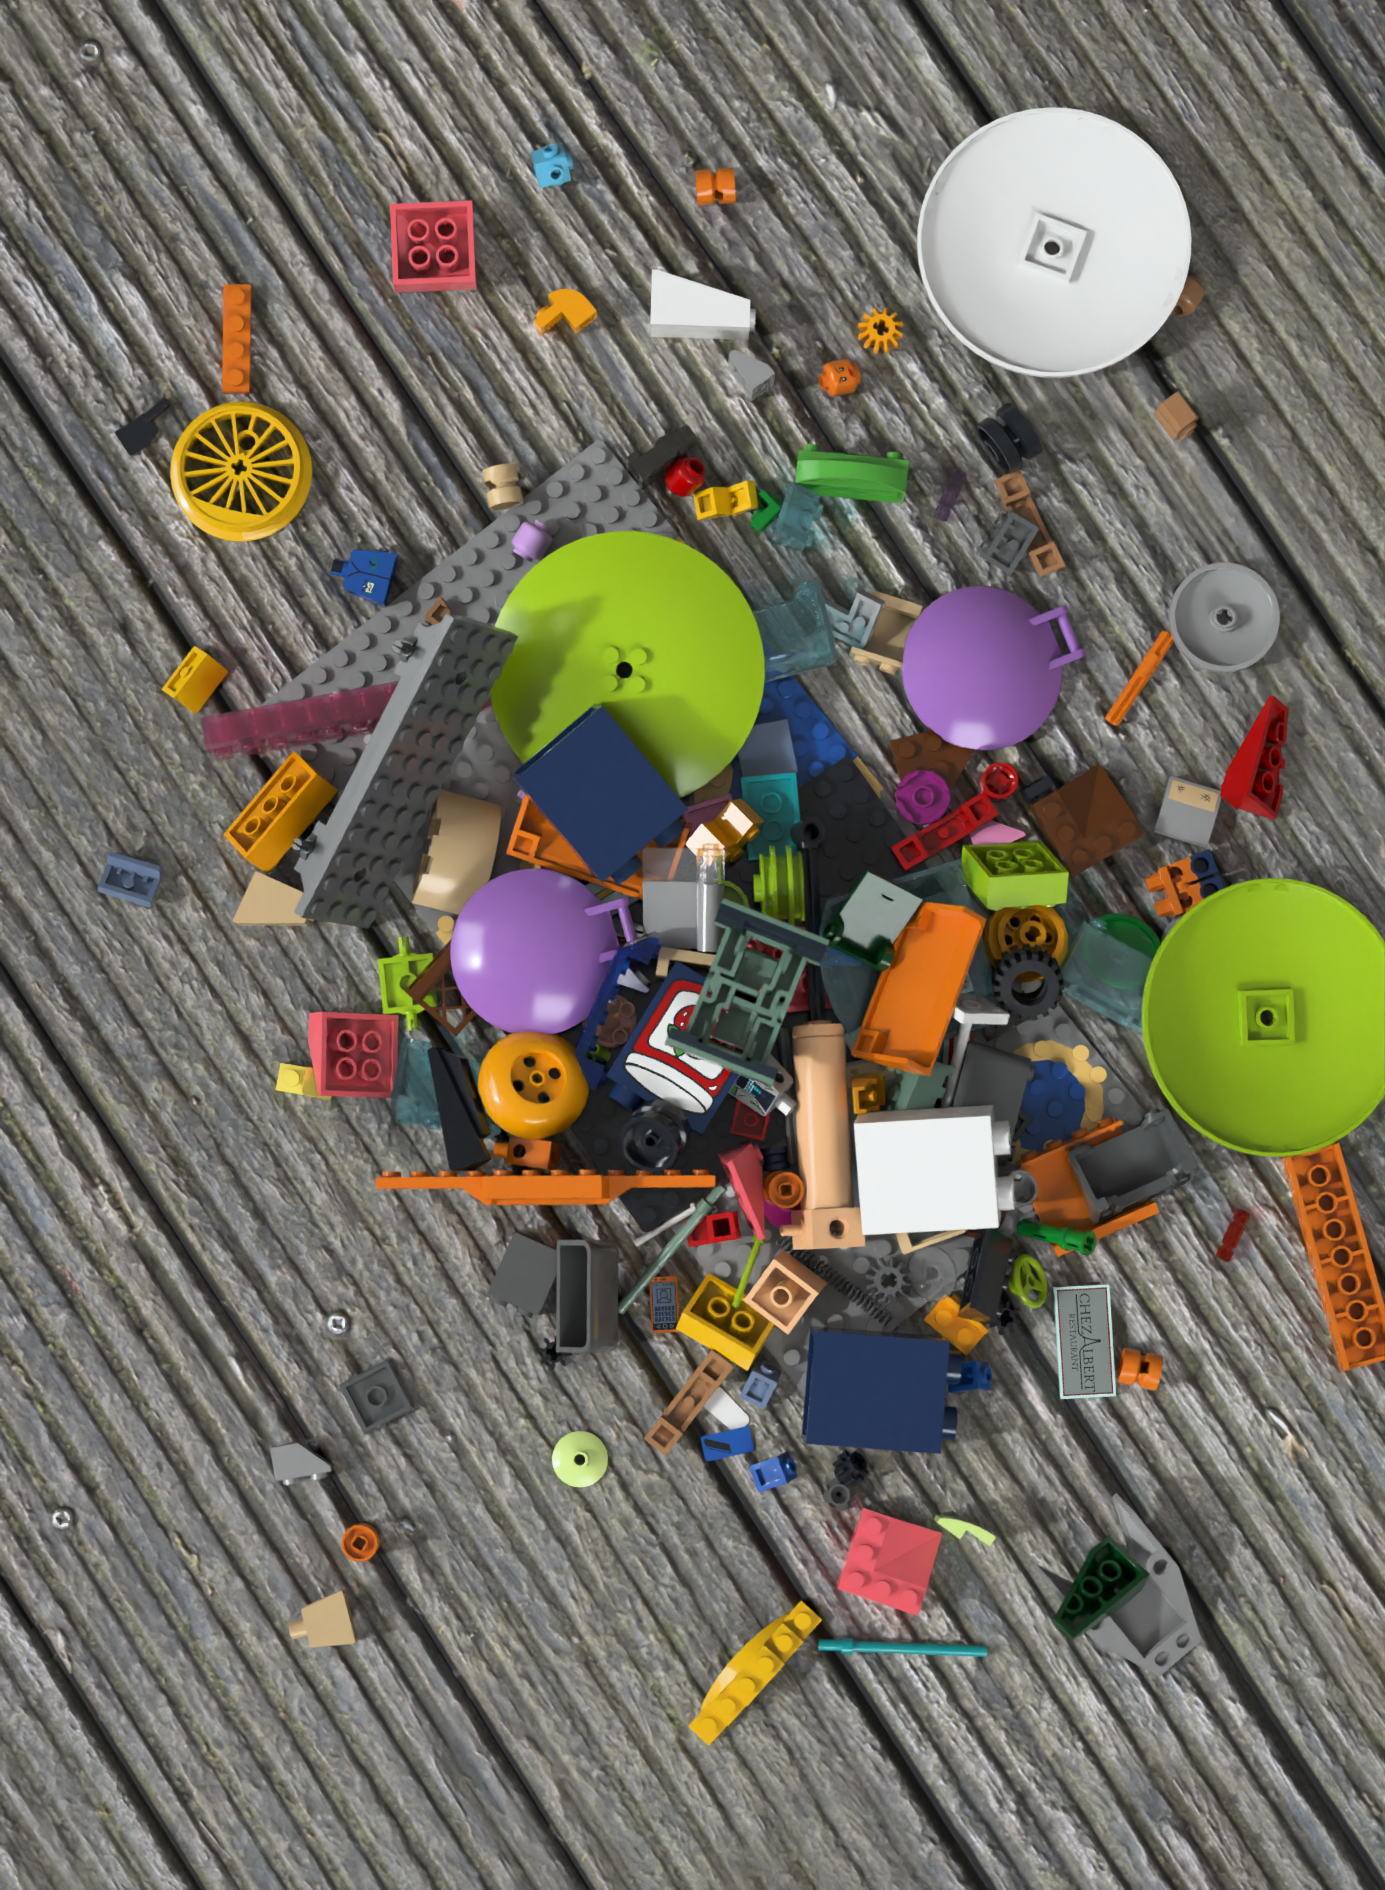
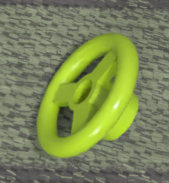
M1029 1254L1019 1255L1013 1263L1012 1274L1009 1276V1288L1015 1296L1019 1297L1024 1305L1033 1309L1039 1308L1047 1297V1280L1044 1270L1035 1257ZM1029 1264L1035 1270L1038 1280H1036L1035 1276L1031 1273ZM1032 1289L1039 1292L1036 1300L1028 1297Z

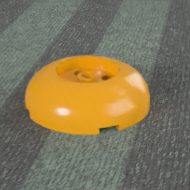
M517 1032L511 1033L499 1040L486 1054L479 1070L478 1091L488 1116L504 1131L525 1139H545L546 1137L564 1132L579 1118L585 1108L589 1095V1086L587 1084L589 1076L581 1055L564 1038L557 1034ZM576 1052H577V1056H578L579 1062H580V1064H581L582 1070H581L580 1065H579V1063H578V1061H577V1058H576V1056H575ZM524 1058H530L535 1065L533 1067L525 1066ZM549 1071H557L560 1077L552 1079L549 1076ZM533 1077L537 1078L539 1080V1083H535L532 1080ZM520 1081L523 1090L520 1092L515 1091L512 1085L513 1082ZM541 1093L547 1094L549 1101L547 1103L539 1102L538 1095Z

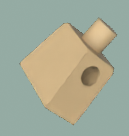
M345 1588L302 1607L303 1619L288 1623L292 1640L308 1636L310 1647L347 1645L358 1641Z

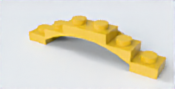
M800 1600L789 1614L779 1617L761 1630L737 1652L722 1670L707 1693L700 1713L692 1720L688 1727L707 1745H710L785 1665V1662L800 1647L805 1638L822 1619Z

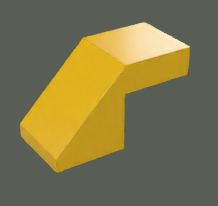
M744 481L730 487H711L693 494L697 520L738 515L759 508L755 481Z

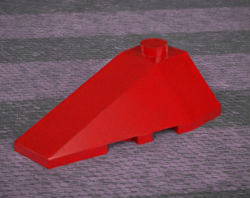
M1269 696L1229 765L1220 792V796L1234 808L1269 819L1277 818L1283 796V785L1279 784L1280 769H1285V759H1281V746L1287 739L1288 708L1275 696Z

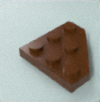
M933 730L889 741L899 782L907 774L915 770H928L938 773L945 779L950 791L975 750L953 745L943 740Z

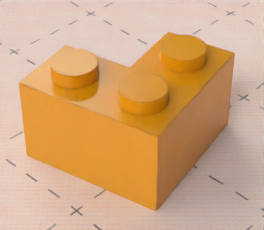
M742 798L729 801L714 821L702 823L685 844L707 867L718 864L723 865L730 861L735 862L742 855L743 846L758 836L760 833L758 828L763 824L764 820Z

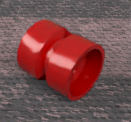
M997 762L991 764L980 778L979 786L981 793L985 791L992 802L1005 801L1013 794L1018 785L1017 772L1007 763Z

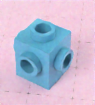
M551 144L530 152L539 188L560 186L564 182L571 181L569 170L574 169L571 154H565L562 144Z

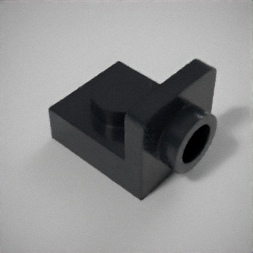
M1042 776L1019 791L1028 805L1047 796L1052 791L1051 787L1054 785L1049 776Z

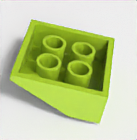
M1041 840L963 845L960 876L986 908L998 911L1004 907L1026 909L1032 905L1054 907L1056 904L1066 903L1069 872Z

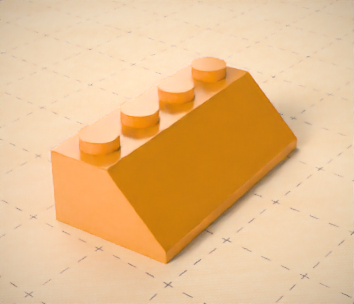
M293 751L223 835L246 860L268 874L292 846V842L296 843L293 840L299 838L304 830L313 823L326 804L332 800L338 789L302 756Z

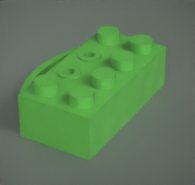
M805 444L804 450L798 451L794 493L903 504L906 494L909 460H903V453L887 452L886 458H880L870 455L821 452L820 445Z

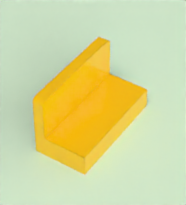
M194 646L161 690L180 702L192 713L197 714L226 676L228 670L207 653Z

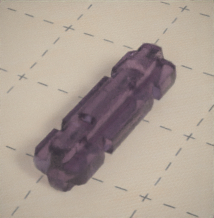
M958 469L952 471L949 478L950 482L947 483L939 501L940 506L937 505L934 512L936 519L943 522L947 521L951 512L950 509L953 508L961 490L960 485H963L967 475L965 472Z

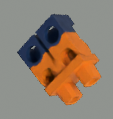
M1210 849L1159 868L1156 871L1157 873L1144 880L1149 893L1161 889L1164 891L1166 899L1153 903L1157 917L1170 915L1176 917L1185 914L1202 899L1224 888L1220 875L1194 885L1192 883L1218 873Z

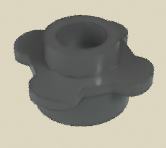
M834 1478L830 1482L829 1490L824 1492L822 1497L825 1503H832L836 1506L837 1510L844 1511L848 1507L847 1503L850 1498L855 1496V1489L853 1486H846L838 1481L837 1478ZM841 1492V1497H837L836 1493Z

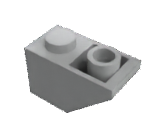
M302 1442L270 1448L275 1480H283V1485L299 1483V1477L308 1475L311 1476V1480L328 1477L327 1472L333 1470V1464Z

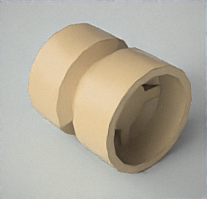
M516 464L495 465L482 471L485 487L490 489L486 493L490 510L509 509L514 505L519 506L524 503L521 487L516 485L519 481Z

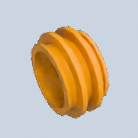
M1032 905L1026 909L1004 907L990 917L984 929L983 947L987 960L994 969H996V960L1003 959V952H1013L1012 947L1016 945L1018 949H1022L1023 944H1030L1031 949H1034L1035 945L1041 946L1043 952L1047 949L1051 953L1052 958H1056L1060 966L1067 953L1068 933L1063 919L1053 907ZM1017 919L1019 926L1013 927L1010 924V920ZM1026 933L1031 934L1033 937L1032 942L1026 938ZM1004 936L1011 939L1010 945H1006ZM1026 971L1019 974L1014 981L1030 983L1044 979V977L1037 972Z

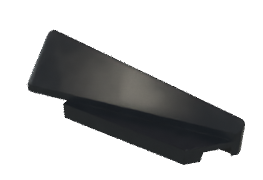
M432 1047L428 1049V1057L449 1169L451 1171H475L491 1160V1156L483 1141L491 1135V1131L469 1061L461 1055L449 1052L447 1048Z

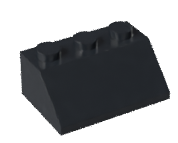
M984 1228L974 1238L957 1317L988 1325L996 1321V1318L999 1319L1002 1314L1003 1302H1000L1001 1293L1006 1291L1009 1276L1005 1275L1007 1265H1011L1015 1252L1011 1248L1013 1240L994 1228Z

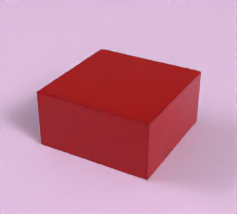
M737 1099L729 1134L764 1141L770 1113L762 1116Z

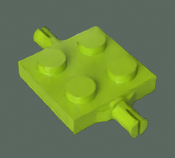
M409 936L404 937L405 947L403 945V937H398L399 954L391 958L377 959L383 1014L399 1013L406 1015L407 1031H413L412 1020L414 1031L419 1030L417 1014L425 1009L411 998L405 990L433 960L434 956L433 953H410ZM430 991L423 999L430 1007L439 1006L437 991Z

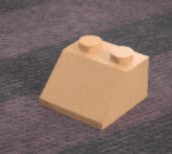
M782 1250L773 1259L744 1301L785 1333L789 1334L827 1285V1282L785 1250Z

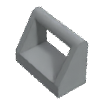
M732 350L729 353L728 370L751 401L774 386L775 373L768 364L736 350Z

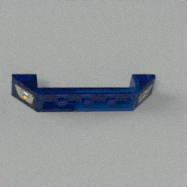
M653 931L617 946L577 1041L574 1054L589 1088L593 1091L596 1090L598 1083L604 1084L609 1069L605 1068L606 1059L587 1051L593 1052L599 1038L598 1035H595L598 1025L604 1026L607 1020L609 1010H606L608 1001L609 999L615 1000L620 985L616 984L620 974L625 976L631 960L627 959V956L649 964L651 957L656 959L662 947V943L658 942V932Z

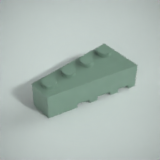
M935 1061L930 1076L896 1069L897 1075L894 1084L888 1092L889 1101L886 1111L933 1109L937 1098L942 1099L946 1088L942 1086L946 1075L952 1076L955 1067Z

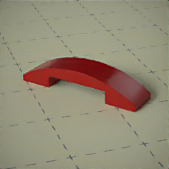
M984 791L918 833H914L892 846L891 849L904 870L907 871L997 817L999 813Z

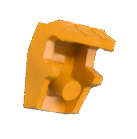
M856 1074L852 1077L854 1114L879 1111V1106L887 1103L885 1074Z

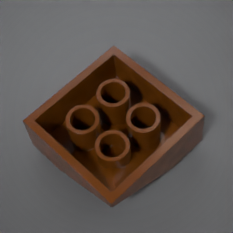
M1100 763L1053 789L1042 799L1028 804L1061 864L1069 872V876L1074 877L1145 835L1132 810Z

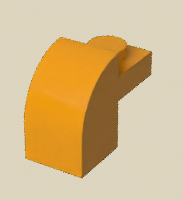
M559 289L548 294V300L552 306L550 308L545 306L536 313L534 326L543 335L563 318L577 335L597 318V310L581 293L572 289Z

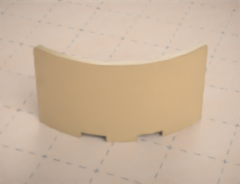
M440 789L437 799L429 810L426 839L431 841L428 854H422L412 883V903L459 915L473 894L489 882L499 839L501 806Z

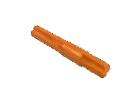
M1165 630L1160 633L1105 717L1110 724L1114 726L1120 724L1174 642L1170 632Z

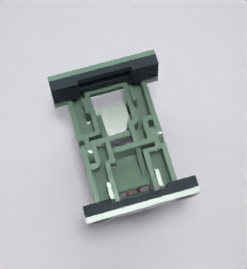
M723 898L714 925L722 927L726 931L685 1032L671 1027L665 1045L772 1087L778 1069L767 1065L766 1062L806 962L819 966L830 940ZM750 937L783 950L781 959L748 947ZM735 991L756 998V1004L734 996ZM721 1009H722V1010H725V1011H728V1009H729V1012H728V1013H725V1012H723V1011L721 1012ZM711 1034L712 1038L721 1041L720 1044L710 1040ZM723 1042H725V1043H727V1044H730V1045H731V1048L726 1047V1046L721 1045V1044H722ZM735 1046L742 1050L744 1049L743 1053L736 1051L733 1049V1047Z

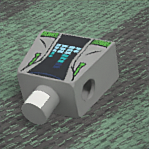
M770 1054L766 1064L778 1069L772 1087L739 1075L729 1093L762 1116L768 1115L776 1107L788 1116L798 1104L786 1094L793 1084V1078Z

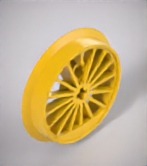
M230 402L205 411L195 418L183 431L172 455L170 469L171 484L181 510L198 528L224 540L238 542L253 541L265 538L281 530L299 513L311 487L312 461L304 437L286 416L262 404ZM232 419L236 455H234L217 425L218 423ZM236 419H251L248 430L238 433ZM256 420L269 425L260 439L253 432ZM214 426L231 458L202 437V435ZM274 430H277L285 438L282 442L260 453L261 446ZM253 438L255 445L252 449L244 450L241 448L243 439ZM199 439L227 462L192 453L191 451ZM287 445L291 448L292 459L257 463ZM189 458L222 466V468L187 472ZM241 464H243L246 472L241 471L240 475H237L235 468H240ZM294 465L292 479L256 470ZM222 474L193 491L189 489L187 478ZM253 475L291 486L286 496L281 498ZM226 480L209 502L196 498L197 495ZM250 480L279 501L280 504L267 513ZM232 483L226 507L216 506L215 503ZM238 484L240 487L242 512L231 510ZM244 484L249 488L263 515L247 513Z

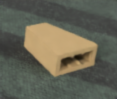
M255 871L232 921L240 926H307L309 920H314L301 918L294 913L304 892Z

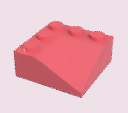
M472 200L390 204L392 269L395 293L477 289L474 207Z
M862 1506L836 1585L837 1589L918 1616L942 1533Z

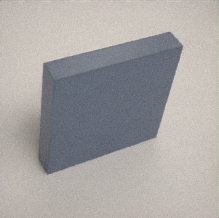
M787 719L753 726L744 745L738 752L742 777L795 772L798 774Z

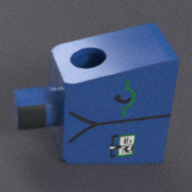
M352 550L349 562L334 558L331 574L345 578L343 588L346 592L384 608L387 605L399 558L396 553Z

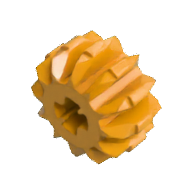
M886 307L883 308L882 314H879L877 308L872 309V316L864 313L862 318L865 322L858 323V329L863 331L858 334V339L866 340L863 346L865 349L873 345L874 354H878L879 347L883 348L885 354L889 353V345L897 348L899 343L896 339H902L904 335L903 332L899 331L903 327V322H894L898 314L894 312L888 316V308ZM878 326L884 327L883 335L877 334Z

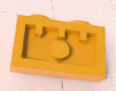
M944 1294L923 1320L967 1356L989 1330L984 1327L986 1325L984 1323L957 1317L961 1299L955 1294L951 1297Z

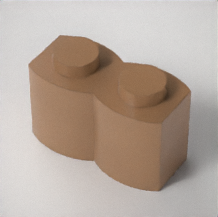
M1179 391L1163 401L1153 414L1173 441L1177 438L1183 441L1198 426L1195 422L1199 417Z

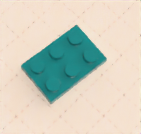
M796 772L741 777L742 799L764 820L763 824L758 828L760 830L758 836L753 841L747 842L748 861L759 860V853H763V856H769V846H775V855H785L786 845H791L792 855L801 851L796 850V845L790 836L793 824L800 821Z

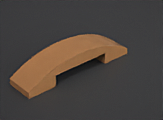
M1020 469L1012 474H1006L995 479L994 482L1005 510L1008 509L1040 528L1026 550V554L1039 577H1044L1064 568L1065 563L1055 542H1052Z
M711 1350L644 1439L666 1456L734 1366Z

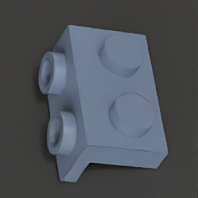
M109 851L107 865L98 884V892L151 908L161 883L162 867L157 866L152 861H141L131 858L128 854L122 852L115 853Z

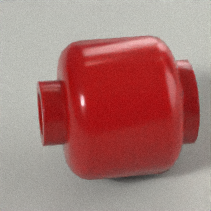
M680 457L665 472L667 488L678 496H690L705 482V468L703 464L694 457Z

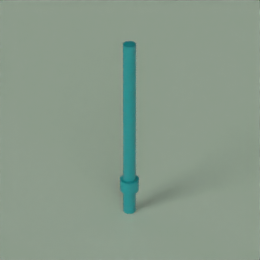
M841 1637V1640L819 1639L818 1650L841 1651V1654L851 1655L852 1652L972 1657L987 1656V1646L857 1641L853 1640V1637Z

